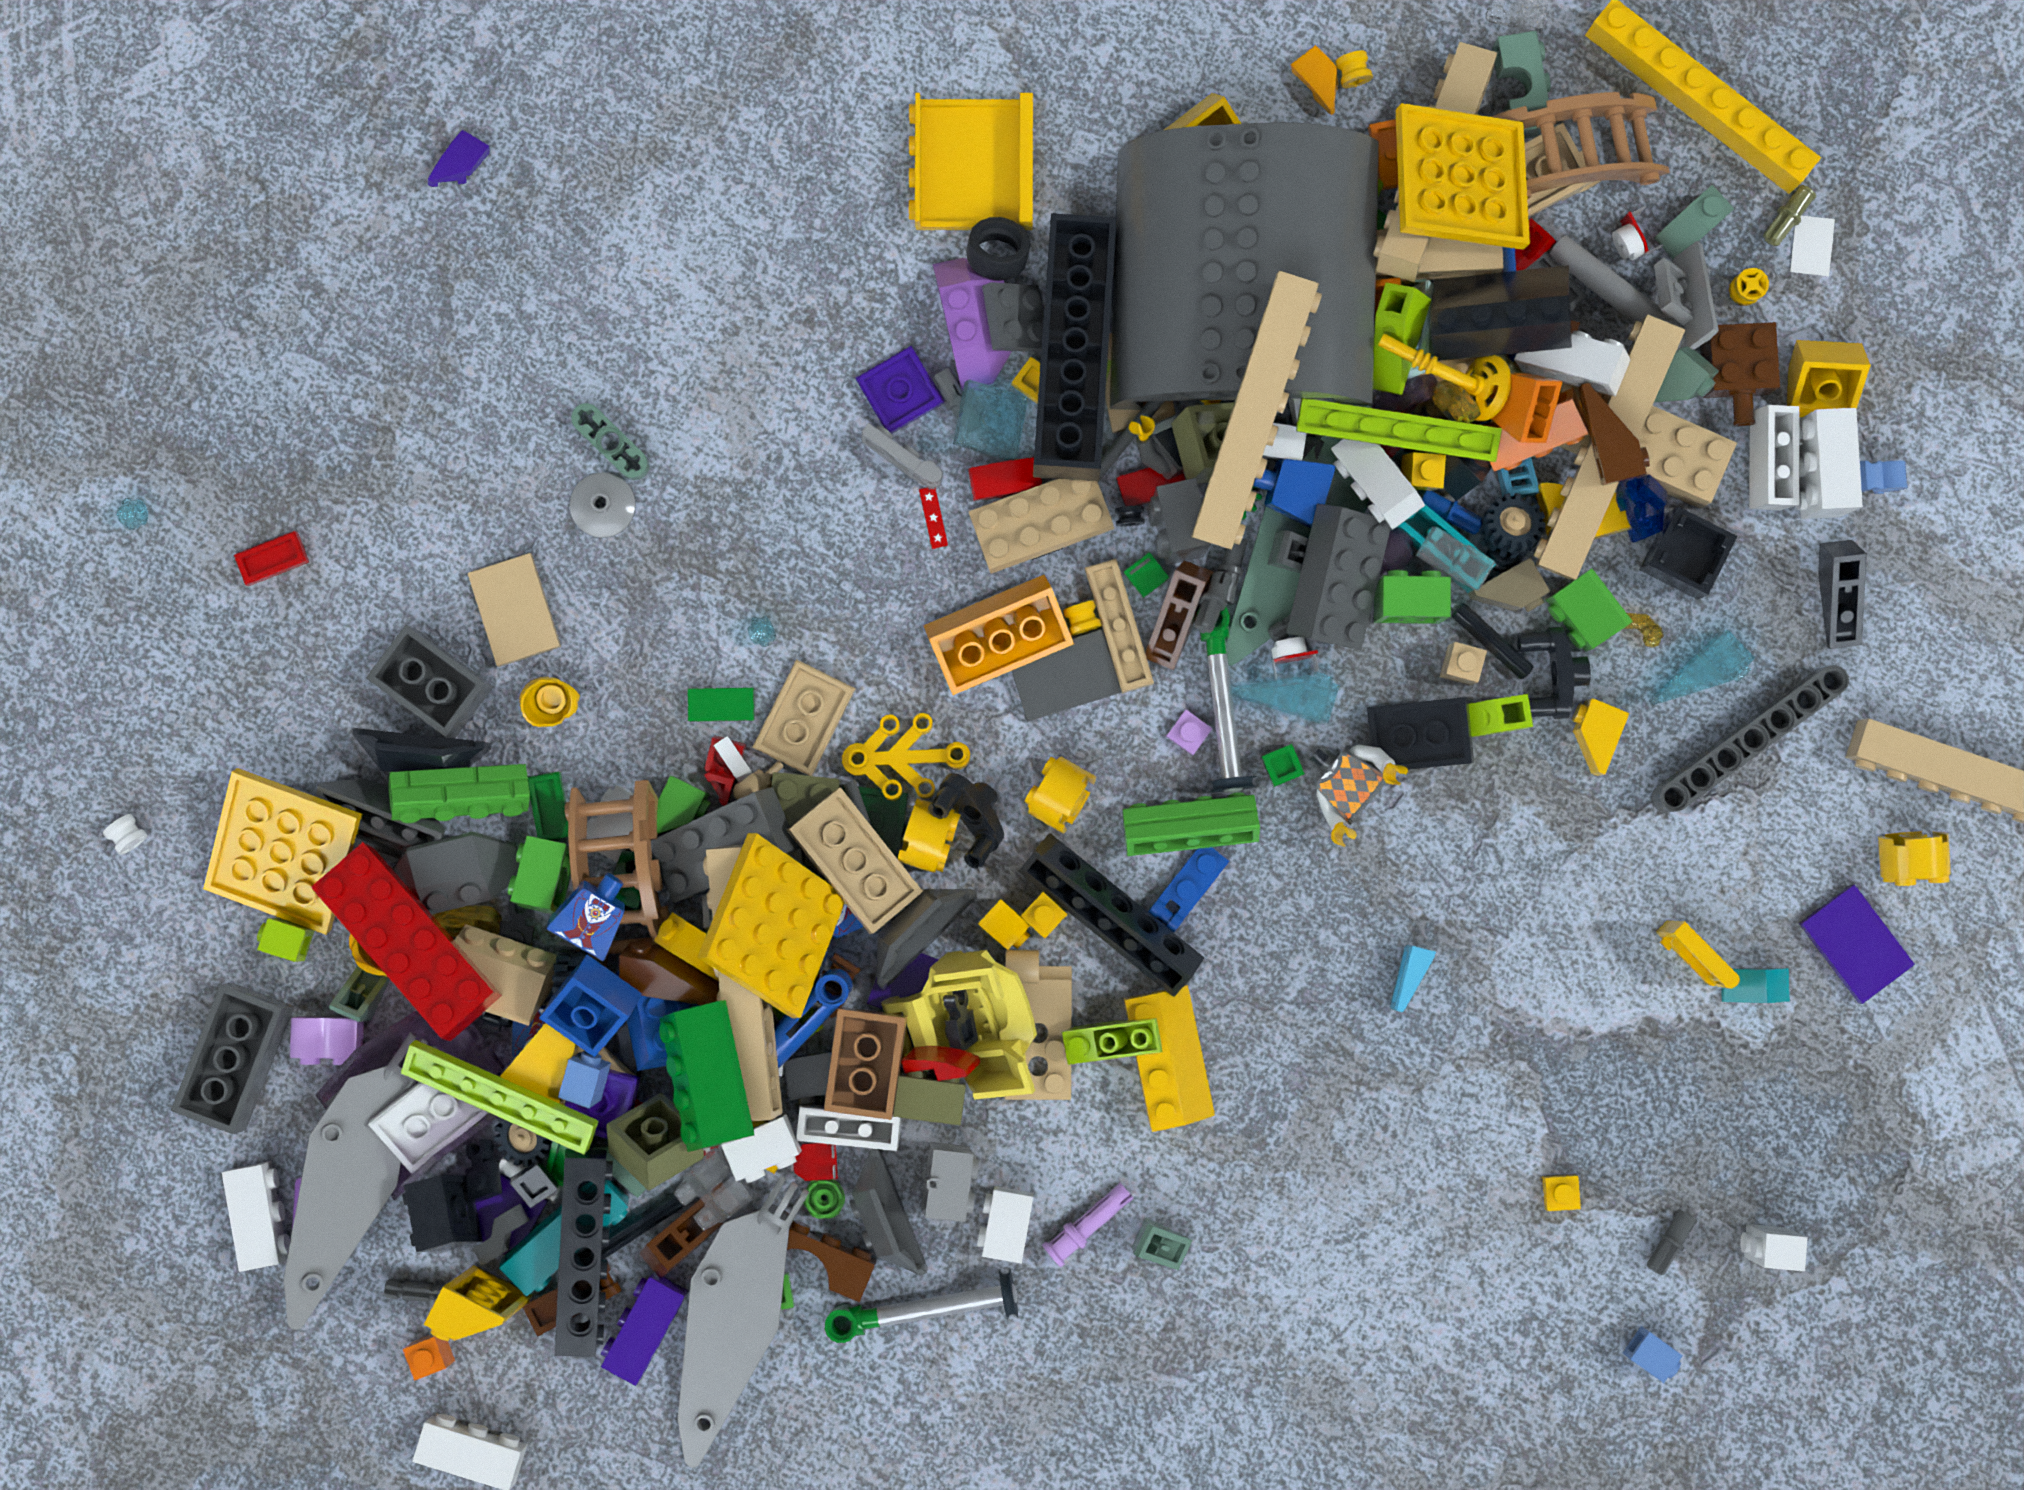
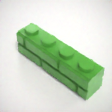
M526 764L389 772L388 787L392 820H400L403 823H415L422 818L448 821L455 816L467 815L474 819H481L489 814L503 813L505 816L512 817L528 811L530 791L527 781Z
M1236 792L1228 795L1227 798L1213 799L1210 796H1201L1191 802L1180 803L1178 800H1167L1161 805L1154 806L1137 803L1127 809H1122L1127 856L1259 842L1260 824L1255 795H1245L1244 793Z

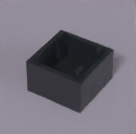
M1678 506L1667 513L1639 570L1698 600L1709 595L1738 536Z
M437 1175L404 1185L403 1203L408 1206L413 1233L410 1235L411 1245L415 1246L416 1252L448 1251L483 1241L476 1203L468 1202L466 1175Z

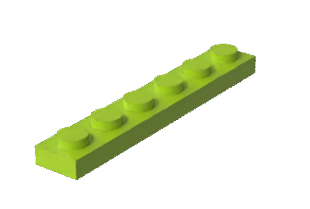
M1301 398L1296 432L1496 462L1502 428Z
M414 1040L409 1045L401 1074L583 1155L589 1150L599 1122L598 1120L420 1041Z

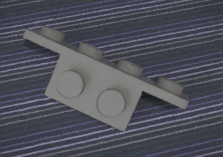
M1698 241L1673 259V263L1666 258H1662L1654 265L1655 285L1660 299L1659 308L1666 317L1674 318L1684 325L1687 345L1692 350L1709 341L1718 332L1703 245Z

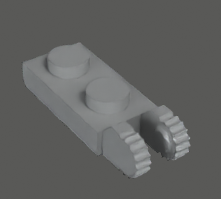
M870 423L866 425L862 430V443L922 486L925 485L929 490L937 489L940 486L943 472H941L942 469L939 466L937 467L931 460L922 462L918 459L920 455L912 447L906 444L900 446L892 440L893 435L884 427L877 425L875 428Z

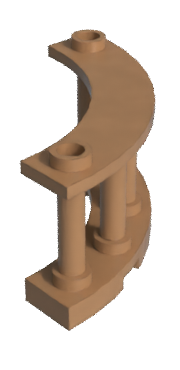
M1619 92L1583 94L1546 101L1547 108L1527 112V107L1523 106L1490 117L1523 122L1524 129L1534 126L1541 129L1549 174L1526 180L1527 199H1530L1532 197L1531 194L1585 182L1625 180L1637 182L1640 185H1650L1660 181V176L1670 173L1668 166L1653 163L1644 119L1647 118L1648 113L1657 110L1655 98L1640 93L1629 94L1630 99L1620 98ZM1592 117H1605L1606 120L1610 121L1618 163L1599 165L1590 121ZM1573 119V122L1577 123L1586 167L1563 171L1554 125L1557 121ZM1623 120L1632 124L1639 162H1632Z
M648 780L635 781L634 795H630L629 799L586 803L579 789L571 788L570 801L565 804L573 891L582 881H587L598 887L604 877L589 876L587 853L628 848L634 851L636 869L633 873L614 876L624 883L621 888L635 887L636 890H639L642 906L637 910L624 911L619 925L642 923L643 926L648 927L651 937L612 941L604 961L587 952L590 957L606 968L608 955L622 953L630 941L644 940L652 945L661 946L654 940L658 935L660 926L670 916L668 906H661L657 892L662 890L663 885L659 860H652L651 840L657 839L658 797ZM631 812L633 815V831H630L629 835L587 839V817Z

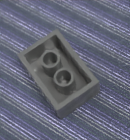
M1196 478L1156 487L1153 497L1150 498L1151 502L1149 503V508H1147L1150 526H1156L1158 535H1156L1154 540L1158 559L1164 558L1165 565L1167 566L1181 563L1184 560L1189 561L1203 558L1212 543L1191 537L1202 504Z
M408 625L403 627L366 677L370 682L448 738L457 737L494 687L420 631Z

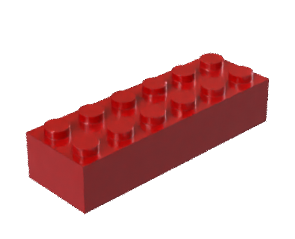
M362 842L311 886L312 890L441 1039L452 1041L502 996L378 852L368 844Z

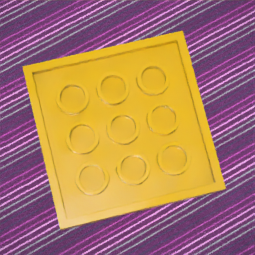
M1401 103L1396 108L1400 232L1524 250L1530 244L1523 122Z
M236 768L231 772L203 889L327 935L332 930L335 915L312 890L311 886L352 852L362 814Z
M748 833L698 958L789 1017L801 1018L845 903L826 881L759 834Z

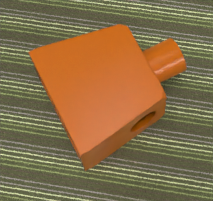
M1511 373V388L1508 399L1500 412L1491 420L1520 443H1546L1563 381L1528 373ZM1494 386L1493 392L1489 396V398H1495L1498 386Z

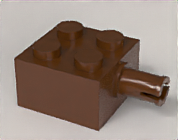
M1776 322L1718 325V332L1709 341L1700 345V355L1719 370L1713 378L1716 382L1715 385L1703 398H1733V426L1754 425L1753 396L1769 395L1780 388Z

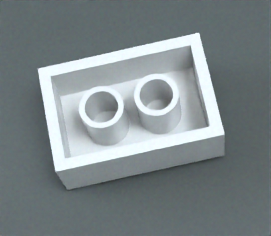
M1856 408L1816 409L1799 419V505L1796 508L1800 510L1801 519L1842 517L1863 507Z

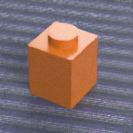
M432 1334L415 1340L403 1348L414 1381L446 1369L455 1361L449 1342L441 1340Z

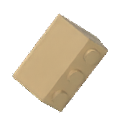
M465 924L454 941L502 994L486 1012L529 1026L553 987L554 982L551 981V978L555 973L553 969L554 964H556L557 955Z

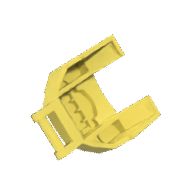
M987 950L966 953L962 951L947 952L930 967L929 978L922 992L904 998L894 996L881 1002L884 1013L902 1015L901 1012H903V1015L908 1016L907 1027L914 1047L906 1028L902 1053L903 1059L915 1047H950L945 1035V1020L949 1018V1012L945 1009L943 997L944 995H953L952 991L966 989L968 994L967 1009H973L978 1041L965 1051L979 1056L981 1061L967 1077H964L969 1088L973 1091L974 1100L1033 1094L1035 1092L1025 1056L1037 1035L1028 998L1018 974L995 962Z

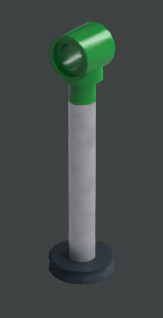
M1225 607L1219 614L1222 617V623L1215 627L1211 633L1200 632L1201 642H1206L1222 779L1208 782L1213 785L1210 793H1234L1258 787L1253 784V778L1257 776H1242L1225 641V639L1230 638V615Z
M1010 1268L1007 1274H1002L999 1270L1000 1286L862 1309L861 1305L839 1304L827 1316L824 1329L826 1335L832 1341L846 1343L855 1336L865 1335L866 1329L1003 1305L1007 1320L1012 1314L1018 1318L1017 1290ZM838 1316L847 1317L851 1322V1328L846 1331L838 1329L835 1324V1318Z

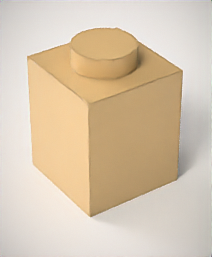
M1453 642L1447 647L1440 677L1470 686L1478 683L1487 650Z

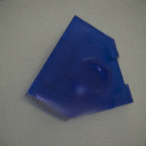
M1650 474L1640 478L1636 477L1620 481L1617 485L1616 501L1620 512L1626 511L1627 520L1632 529L1627 530L1631 542L1643 540L1663 531L1667 491Z

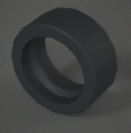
M989 217L981 220L972 227L966 250L968 263L974 271L986 278L1008 280L1016 277L1025 269L1031 246L1029 235L1021 225L1010 219ZM998 240L1012 246L1017 253L1008 257H998L984 251L980 244Z

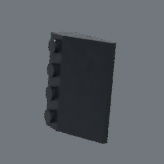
M1569 265L1435 279L1431 302V341L1434 356L1438 357L1437 361L1572 348Z

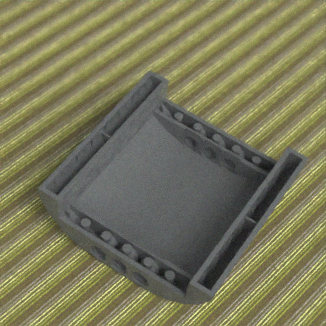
M1270 122L1168 129L1138 137L1124 145L1118 152L1117 219L1114 254L1109 409L1141 410L1143 408V401L1236 400L1278 271L1319 283L1316 292L1322 294L1316 313L1310 312L1306 322V326L1311 327L1305 347L1298 346L1294 358L1300 360L1294 380H1287L1284 392L1289 393L1288 399L1335 398L1336 402L1340 404L1373 406L1376 257L1373 255L1377 244L1379 141L1360 132L1341 127L1312 123Z

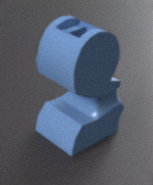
M1860 461L1862 492L1872 489L1874 494H1884V492L1908 488L1905 461H1876L1873 463Z

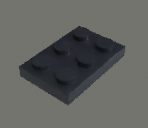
M1468 697L1367 707L1370 744L1373 747L1381 748L1395 761V765H1402L1411 770L1474 763Z

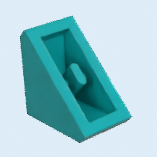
M1789 968L1733 969L1740 978L1739 984L1732 989L1721 988L1722 1002H1789Z

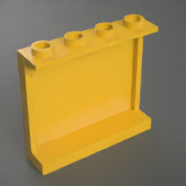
M915 93V104H909V124H915V136H909V156H915V168H909V188H915V200H909V220H915L916 230H971L979 221L989 217L1010 219L1021 225L1025 230H1033V93H1020V99H921L920 93Z

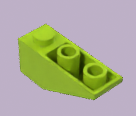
M1385 283L1375 319L1373 390L1398 395L1403 393L1412 363L1378 346L1385 333L1416 350L1432 299L1415 287Z
M1528 694L1468 704L1472 738L1533 727Z
M1157 1018L1079 1025L1062 1032L1068 1065L1163 1052Z

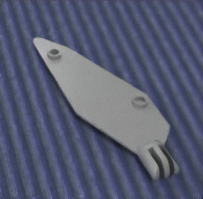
M411 1031L387 1066L349 1077L309 1135L284 1273L287 1322L291 1329L297 1330L303 1327L397 1186L401 1161L368 1123L417 1082V1080L401 1074L404 1061L402 1064L400 1062L407 1053L409 1045L416 1038V1034ZM422 1038L418 1040L426 1045L428 1043L426 1040ZM311 1277L319 1280L315 1286H308L306 1281Z
M780 1176L761 1210L723 1223L691 1278L678 1409V1425L686 1465L691 1468H695L701 1463L779 1329L789 1227L809 1194L808 1190L803 1189L790 1213L786 1212L784 1209L798 1186L792 1182L779 1205L772 1204L786 1180L783 1176ZM706 1418L710 1421V1424L705 1425L700 1419Z

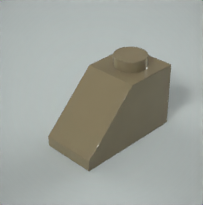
M1530 557L1469 592L1468 596L1471 600L1516 612L1524 607L1529 612L1545 603L1542 596L1548 594L1550 590Z

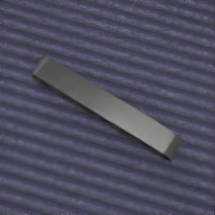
M1830 665L1819 668L1659 784L1652 793L1654 807L1664 813L1678 812L1685 809L1843 693L1849 684V676L1846 670L1837 665ZM1826 673L1830 674L1834 679L1832 689H1828L1824 684L1823 678ZM1800 692L1804 693L1808 699V705L1805 709L1801 708L1797 703V696ZM1774 711L1782 718L1779 728H1775L1771 723L1770 717ZM1747 731L1752 732L1756 739L1755 745L1752 748L1748 747L1744 741V735ZM1721 750H1724L1729 756V763L1726 767H1722L1718 762L1717 756ZM1695 769L1699 770L1703 775V782L1699 787L1695 786L1691 781V774ZM1668 789H1672L1677 795L1676 803L1673 806H1669L1664 799L1665 792Z

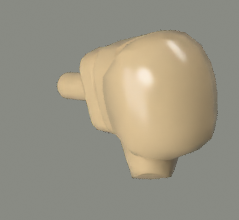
M777 761L765 773L757 769L735 785L733 789L735 798L738 800L753 792L771 788L772 781L770 779L773 777V772H779L784 765Z

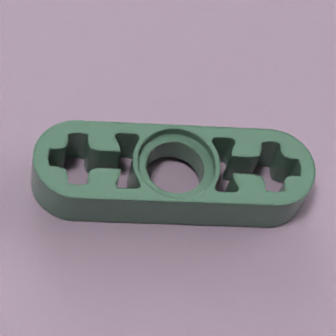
M583 403L573 410L571 415L573 426L626 478L640 480L647 475L650 467L648 458L597 407L589 403ZM584 412L587 415L595 413L592 419L601 428L597 433L588 424L580 426L583 422L580 416ZM614 433L619 437L618 447L611 451L603 449V437L606 434ZM625 451L634 460L640 457L641 459L638 462L641 467L640 470L637 472L634 469L627 471L629 465L620 455Z

